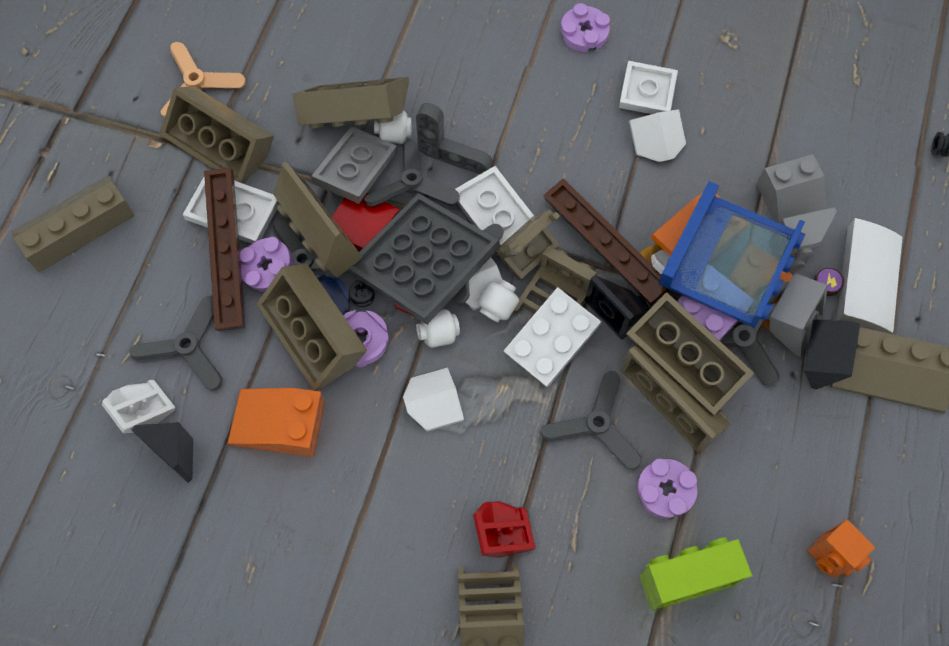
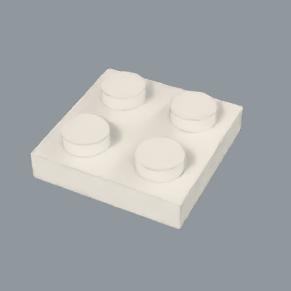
M628 61L618 108L648 114L671 111L678 70Z

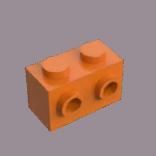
M846 519L827 530L807 551L814 557L816 565L823 573L835 578L841 574H845L847 577L855 570L858 572L871 561L868 555L876 547Z

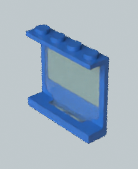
M709 181L662 272L659 285L755 328L760 319L766 321L773 305L769 304L768 301L771 295L777 297L784 281L779 279L782 271L788 273L795 259L790 254L793 248L799 249L806 235L801 232L805 221L799 220L795 229L789 228L716 197L719 185Z

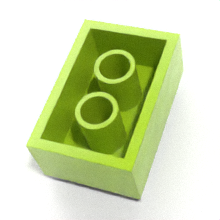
M727 537L709 542V545L703 547L700 551L698 546L681 550L680 554L674 556L673 559H669L668 555L650 560L651 563L645 565L646 569L639 575L651 611L736 586L752 577L739 539L728 542Z

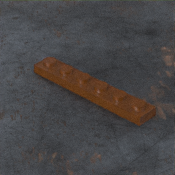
M231 167L204 171L215 330L245 328L234 171Z
M564 178L543 195L545 200L651 306L666 292L670 291L659 285L661 274Z

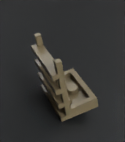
M548 209L541 214L531 217L502 243L501 247L495 252L518 280H521L542 261L543 253L548 246L555 249L560 245L546 228L552 221L560 217L557 212L552 213Z
M548 246L543 253L541 267L520 296L519 303L514 312L517 313L521 306L534 314L539 310V305L527 299L529 294L544 302L550 297L549 293L535 286L538 281L553 290L558 287L578 304L582 305L587 294L590 279L597 272L593 271L588 264L573 260L563 250Z
M512 565V571L466 574H464V567H458L461 646H524L523 605L518 565ZM514 584V587L465 589V586ZM515 600V603L465 605V602Z

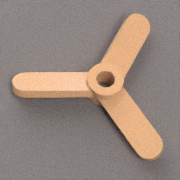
M180 42L171 44L170 52L183 74L184 83L181 87L195 86L202 91L204 89H242L245 86L246 79L240 73L202 72L196 67L184 44ZM169 100V101L165 104V106L161 109V114H162V116H163L164 118H165V115H166V112H167V109H168L170 100Z

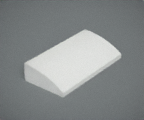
M854 218L847 228L842 269L844 284L840 289L836 321L857 322L862 328L893 334L902 236L881 225Z

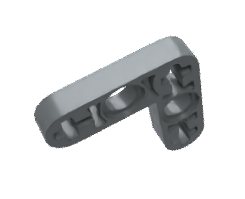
M423 103L416 115L418 148L424 155L477 174H482L489 170L493 162L489 154L444 138L443 111L431 103Z

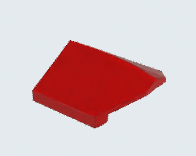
M500 501L484 502L473 514L483 556L501 558L536 549L525 508H516Z

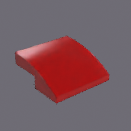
M365 196L359 204L344 198L332 217L356 249L361 251L399 213L400 209L386 202L376 206H367L364 200Z

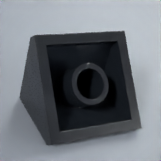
M813 319L804 368L811 388L819 389L852 377L860 329L859 323Z
M179 422L135 425L131 429L187 483L192 480L193 438Z

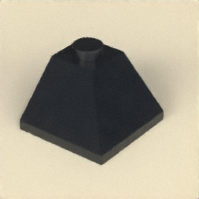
M594 275L590 279L585 302L621 340L627 336L626 333L650 310L647 302L641 296H636L630 289Z

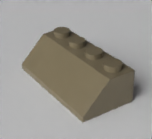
M409 77L318 85L293 93L298 125L309 124V128H319L325 126L324 123H331L332 127L347 125V121H354L355 125L370 123V119H377L378 123L394 121L393 117L403 112L409 86Z
M195 86L174 88L160 131L162 137L213 169L231 167L234 171V181L242 184L265 161L274 135Z
M287 161L283 163L273 194L280 203L276 207L286 219L290 217L292 222L289 225L299 237L301 235L304 236L305 240L302 241V244L312 255L314 253L317 254L318 258L315 259V262L323 272L330 271L338 278L363 257L309 185Z
M105 176L12 230V235L26 259L38 272H41L135 215L110 178Z
M308 264L282 267L257 302V306L314 391L320 390L351 370L367 351Z
M667 292L626 333L630 339L713 416L754 374L748 366Z
M860 327L852 377L831 384L830 388L945 413L949 406V347Z
M638 345L628 351L620 371L698 454L705 450L730 426L726 415L721 410L713 416Z

